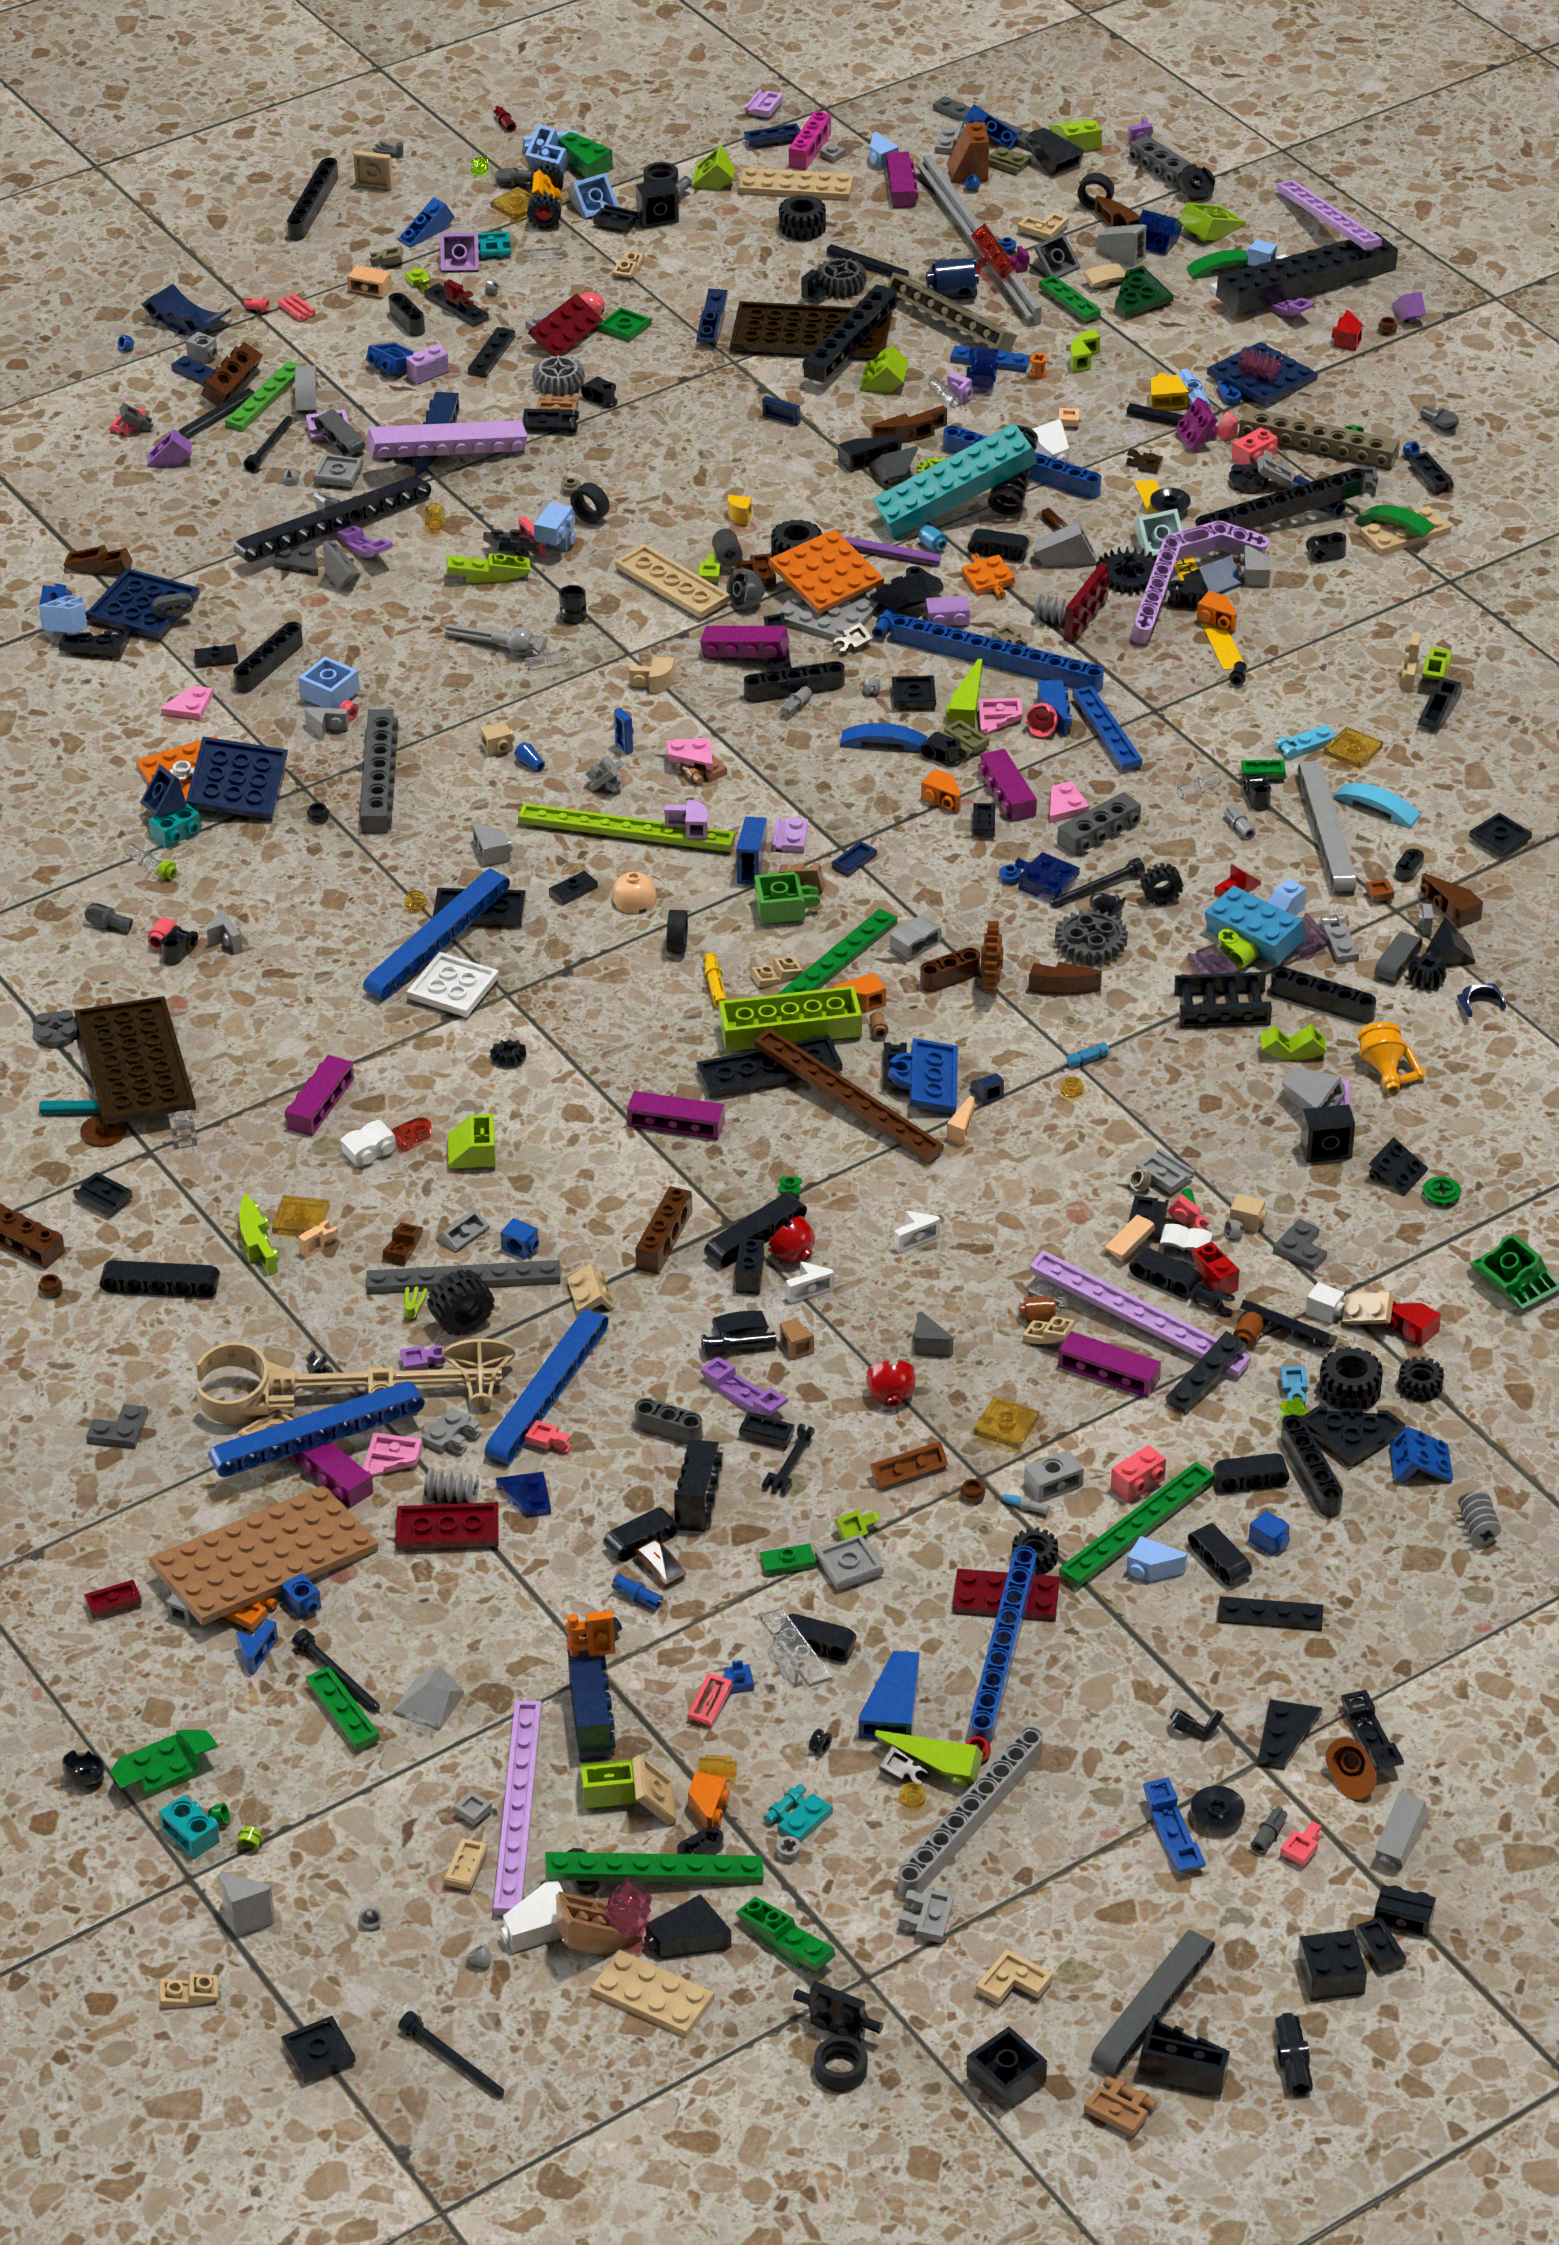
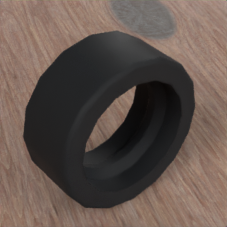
M667 162L649 164L643 170L644 183L672 178L676 184L678 182V168Z
M1094 172L1083 177L1077 196L1084 207L1095 210V198L1089 196L1085 190L1086 186L1090 184H1097L1103 187L1107 193L1105 198L1112 200L1115 187L1108 176Z
M593 483L582 484L570 496V504L573 507V511L580 519L587 523H596L610 509L607 495L599 486ZM584 495L592 500L596 510L588 506Z
M669 910L667 920V952L685 953L688 936L687 910Z
M838 2035L824 2040L815 2050L814 2072L817 2080L824 2087L833 2091H848L862 2084L866 2078L868 2055L865 2047L858 2040L849 2036ZM840 2054L848 2055L858 2063L850 2071L834 2072L828 2069L824 2062L831 2056Z

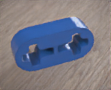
M1219 380L1217 391L1222 401L1229 406L1240 404V390L1231 385L1229 387L1224 384V381Z

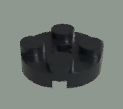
M1197 164L1186 166L1177 179L1180 189L1191 201L1206 199L1214 191V175L1205 167H1196Z
M1257 462L1243 465L1234 464L1229 472L1228 483L1234 490L1235 487L1241 489L1240 493L1255 494L1263 491V487L1268 486L1269 478H1264L1259 473Z

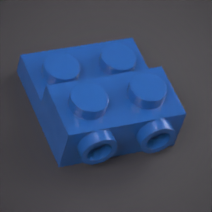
M396 342L369 345L366 360L369 364H373L374 367L387 371V374L397 376L399 373H407L406 357L413 355L414 352Z

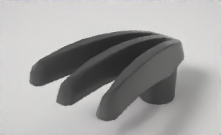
M380 141V145L375 144L376 148H373V151L375 153L388 154L391 157H400L404 153V144L397 142L395 147Z

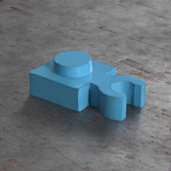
M1281 1367L1282 1392L1289 1393L1287 1397L1288 1407H1292L1293 1399H1299L1301 1406L1305 1407L1307 1397L1304 1392L1308 1390L1306 1367Z

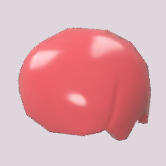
M586 292L580 295L600 316L605 307L603 297L595 292Z
M1041 702L1034 704L1028 709L1025 723L1028 725L1032 735L1039 738L1049 737L1056 729L1058 716L1051 705Z

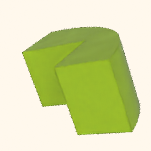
M1095 329L1079 334L1072 341L1070 368L1073 373L1091 369L1092 355L1100 353V335Z
M1431 647L1430 654L1426 655L1422 672L1423 678L1440 680L1441 677L1447 678L1452 660V650Z
M1312 1024L1290 1038L1275 1025L1260 1034L1262 1050L1279 1059L1289 1061L1308 1060L1327 1052L1325 1036Z

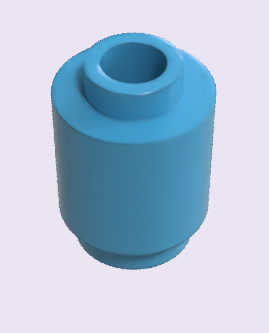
M926 525L920 529L918 534L920 542L935 553L941 552L947 546V536L934 526Z

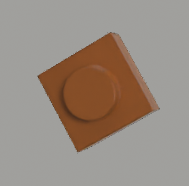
M1388 879L1366 882L1365 889L1373 903L1394 899V890Z

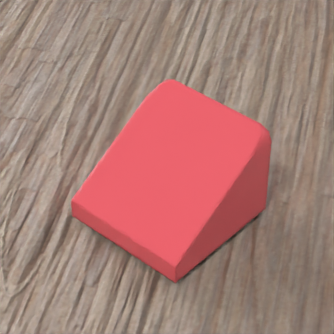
M1227 411L1217 426L1219 428L1218 435L1223 441L1237 437L1238 421Z

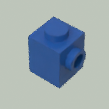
M1265 1510L1250 1523L1249 1542L1273 1556L1280 1549L1283 1550L1287 1547L1290 1541V1525L1283 1519Z

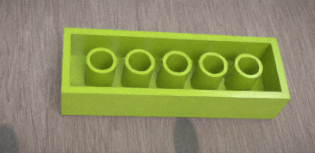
M854 986L719 1001V1024L726 1052L756 1048L754 1047V1039L768 1028H771L790 1042L829 1035L831 1040L862 1036V1014Z

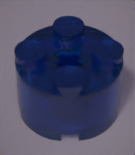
M978 346L970 347L969 359L971 367H967L966 377L972 379V386L994 388L998 368L996 356H999V349Z

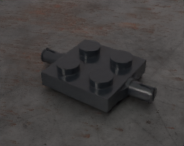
M492 529L491 532H484L483 540L498 551H514L521 556L526 555L527 551H536L537 543L530 536L523 534L521 530L511 529L510 532H503V530Z
M814 1981L810 1994L796 1989L793 1995V2000L804 2003L809 2007L810 2024L815 2025L818 2029L827 2030L839 2036H849L860 2043L865 2037V2028L877 2034H880L883 2029L884 2023L873 2020L867 2015L864 2000L817 1981Z

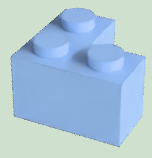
M538 125L525 153L529 167L535 168L537 164L540 167L541 162L546 165L547 161L550 162L549 165L555 163L556 167L559 166L561 168L560 171H563L564 174L569 158L566 148L557 146L559 138L555 128Z
M550 502L534 523V540L545 543L546 546L544 547L567 551L576 539L573 507Z
M66 595L39 605L42 630L51 631L52 634L66 632L67 635H77L79 631L87 628L83 597Z

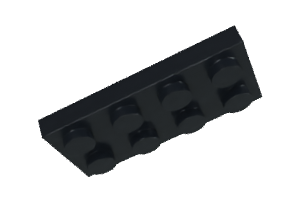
M437 888L433 917L465 888ZM507 890L505 894L471 924L522 925L526 890Z

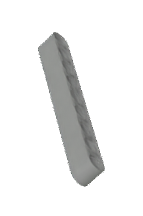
M1299 763V782L1332 892L1355 891V871L1322 763Z
M1031 1726L1023 1728L898 1869V1893L900 1896L905 1898L907 1890H914L922 1894L1042 1756L1043 1733L1040 1729Z

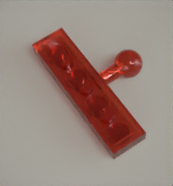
M985 223L971 235L984 254L977 261V269H974L975 273L979 275L981 267L988 261L1002 279L1017 267Z

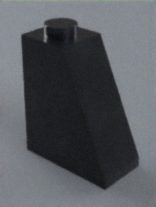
M1043 127L1033 130L1028 135L1026 147L1051 176L1081 163L1084 150Z
M701 1894L645 1924V1944L650 1951H655L661 1959L727 1950L732 1947L731 1929Z

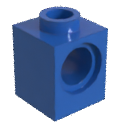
M515 1218L500 1232L501 1249L520 1258L526 1259L539 1246L538 1228Z
M303 1573L281 1584L283 1602L299 1619L321 1609L320 1591Z

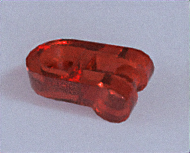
M418 1117L393 1128L391 1131L396 1137L397 1146L401 1151L406 1152L411 1149L412 1145L428 1138L432 1134V1124L427 1118Z

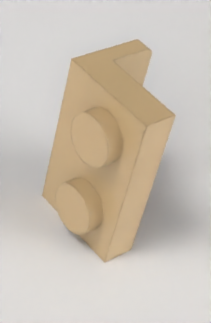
M590 1263L567 1278L576 1309L579 1313L584 1309L591 1311L600 1304H603L608 1310L614 1308L611 1301L613 1294L606 1285L608 1278L602 1269L597 1270Z
M1379 1290L1378 1293L1357 1291L1356 1294H1346L1342 1322L1346 1325L1390 1323L1393 1304L1400 1303V1300L1387 1290Z

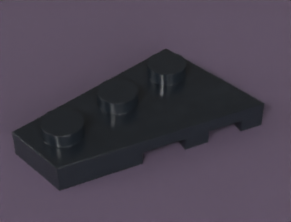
M123 630V634H112V631H104L103 634L94 636L90 632H82L77 635H67L66 633L58 643L59 651H66L67 653L81 652L88 655L104 654L109 657L120 656L131 638V630Z
M1270 1699L1258 1766L1285 1770L1299 1749V1744L1303 1738L1308 1736L1312 1725L1322 1715V1707Z

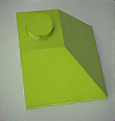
M722 145L695 166L692 180L693 188L721 189L725 185L731 184L734 179L735 168Z

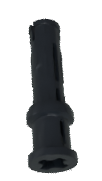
M775 1332L730 1336L727 1333H722L721 1336L707 1337L706 1334L701 1335L703 1356H708L709 1353L721 1352L726 1355L731 1353V1350L776 1347L777 1345Z

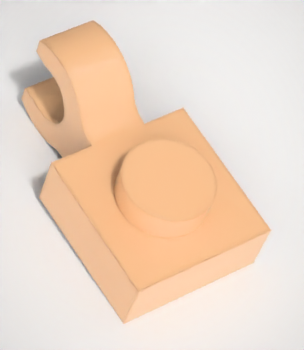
M326 1220L319 1226H315L298 1236L300 1254L304 1258H308L325 1248L324 1242L338 1235L337 1227L330 1229V1222Z

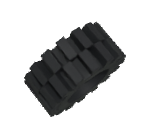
M1160 863V867L1155 864L1152 870L1149 867L1147 869L1148 874L1143 873V878L1140 879V885L1147 901L1149 900L1152 904L1155 902L1156 905H1160V902L1166 905L1168 900L1172 903L1174 901L1173 897L1178 898L1180 896L1179 893L1183 891L1182 887H1184L1178 870L1169 863L1166 866L1164 863ZM1169 881L1162 887H1155L1160 882Z
M1417 1356L1412 1357V1361L1410 1359L1405 1360V1363H1402L1399 1369L1398 1388H1400V1392L1402 1394L1405 1393V1397L1408 1399L1413 1396V1401H1417V1398H1421V1402H1425L1426 1398L1429 1401L1433 1400L1434 1396L1437 1398L1442 1392L1444 1380L1443 1367H1440V1363L1435 1362L1433 1364L1434 1359L1429 1358L1426 1361L1423 1356H1421V1360H1418ZM1416 1377H1422V1378H1426V1379H1428V1380H1426V1381H1420V1380H1416V1379H1414V1378H1416Z
M1035 1527V1531L1027 1528L1026 1533L1022 1530L1019 1532V1536L1015 1535L1014 1541H1012V1556L1015 1549L1020 1546L1039 1549L1043 1552L1036 1554L1035 1575H1039L1040 1571L1045 1574L1048 1573V1569H1054V1565L1058 1561L1057 1538L1054 1539V1534L1050 1533L1048 1535V1530L1044 1529L1040 1532V1528Z

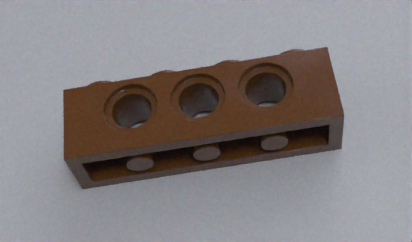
M245 342L239 347L235 346L230 353V357L226 356L220 365L221 367L217 366L211 374L212 377L208 376L204 380L201 396L216 406L227 401L255 371L263 354Z
M669 1186L635 1248L636 1269L659 1275L693 1212L692 1191Z

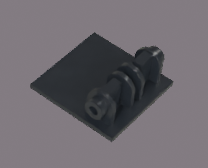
M1393 1137L1369 1163L1372 1167L1369 1170V1177L1373 1181L1380 1180L1383 1177L1404 1196L1429 1168Z

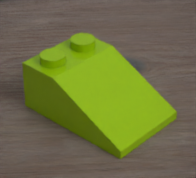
M1082 118L1049 124L1051 132L1082 148L1084 152L1101 149L1102 129L1096 120Z
M1186 202L1178 224L1184 227V231L1196 234L1199 240L1207 242L1208 240L1216 241L1246 224V221L1220 205Z

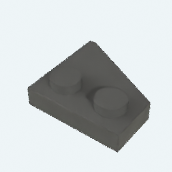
M315 546L290 548L275 554L276 568L292 570L299 573L302 571L301 569L310 570L312 575H318Z

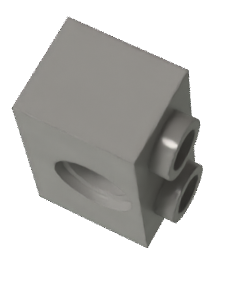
M1068 1449L1026 1465L1024 1484L1040 1503L1082 1487L1084 1468Z

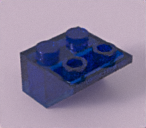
M1144 209L1137 224L1147 226L1146 250L1167 255L1177 243L1183 224L1177 218Z

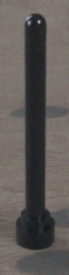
M286 416L259 450L244 460L243 465L247 471L256 472L259 469L262 457L293 421L291 416Z
M1136 857L1129 860L1124 868L1053 898L1050 904L1052 907H1057L1128 875L1137 877L1145 873V866L1142 860Z
M303 1628L295 1633L292 1638V1644L299 1651L309 1652L325 1668L329 1666L341 1683L371 1711H379L380 1704L315 1644L316 1641L311 1632Z
M408 2011L403 2015L398 2024L399 2030L407 2036H418L495 2097L501 2098L504 2095V2089L423 2027L422 2018L415 2012Z

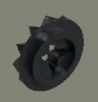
M511 1039L508 1041L500 1040L499 1044H493V1048L490 1049L491 1060L503 1067L516 1066L522 1063L527 1056L526 1047L524 1044H520L519 1040L514 1042Z

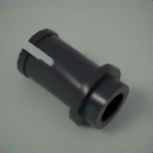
M1236 662L1233 671L1229 674V680L1235 686L1242 685L1246 680L1245 672L1247 665L1244 662Z

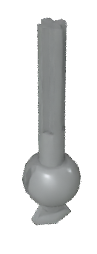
M446 624L445 635L507 645L510 652L518 656H525L532 650L540 654L546 649L548 641L547 636L538 639L534 638L533 633L524 627H517L509 633L454 624Z

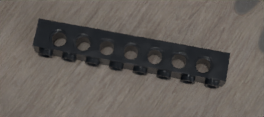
M876 284L871 291H868L867 295L850 310L849 314L803 360L804 378L825 383L897 307V290Z

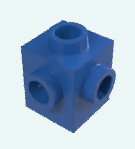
M54 583V587L43 585L39 605L66 595L73 596V592L63 584Z

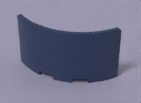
M174 284L152 295L141 304L152 318L157 322L162 321L166 324L168 330L178 334L183 332L188 335H194L197 332L203 331L232 311L229 309L224 312H212L202 309L188 300Z

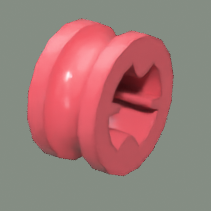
M345 700L339 708L348 710V721H353L359 712L358 704L352 703L349 700Z

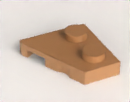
M813 863L812 868H804V864H785L780 866L778 873L796 872L799 875L801 886L814 885L818 888V892L823 893L825 881L820 863Z

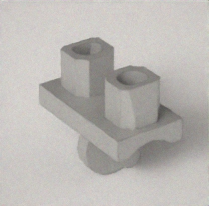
M607 755L597 765L594 764L585 773L592 781L589 786L590 790L593 792L604 783L606 790L611 792L620 790L622 778L616 774L617 770L624 766L623 761L620 759L615 763Z

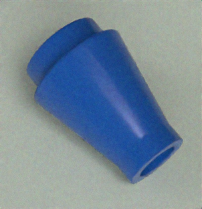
M523 742L515 749L514 755L517 761L533 768L536 772L544 768L545 762L532 744Z

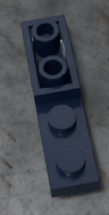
M708 288L704 311H702L698 328L697 342L716 343L718 341L725 318L727 290Z

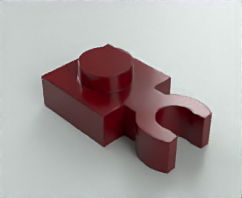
M450 279L444 282L445 299L457 305L463 304L465 307H470L474 304L473 301L469 300L473 293L471 291H463V285Z

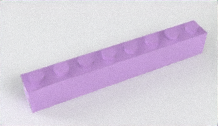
M522 420L369 427L366 444L372 458L518 452L525 450L528 436Z

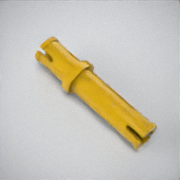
M707 953L703 957L704 975L709 982L714 1007L719 1009V1001L727 1000L721 978L723 972L721 967L718 966L716 954Z

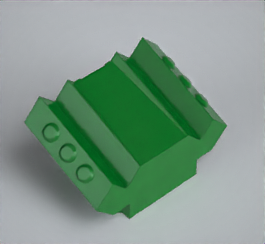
M1514 1233L1504 1237L1500 1241L1499 1246L1493 1251L1469 1263L1477 1274H1481L1487 1283L1507 1300H1511L1518 1309L1531 1306L1559 1290V1283L1546 1268L1542 1257Z

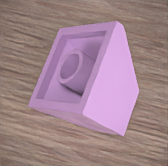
M478 232L440 233L441 271H479Z

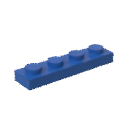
M955 345L950 356V362L1026 373L1030 365L1031 355Z

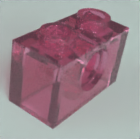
M627 1877L610 1894L603 1919L629 1939L634 1933H641L648 1924L646 1918L652 1910L650 1908L652 1896Z

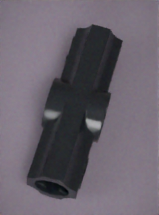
M1282 2013L1281 2016L1275 2018L1279 2066L1284 2069L1288 2093H1292L1295 2097L1305 2096L1313 2089L1309 2069L1310 2054L1308 2043L1303 2040L1299 2016H1295L1293 2013Z

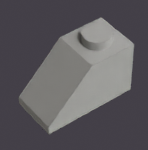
M477 822L472 823L473 841L484 866L510 861V852L513 851L511 840L506 838L504 831Z

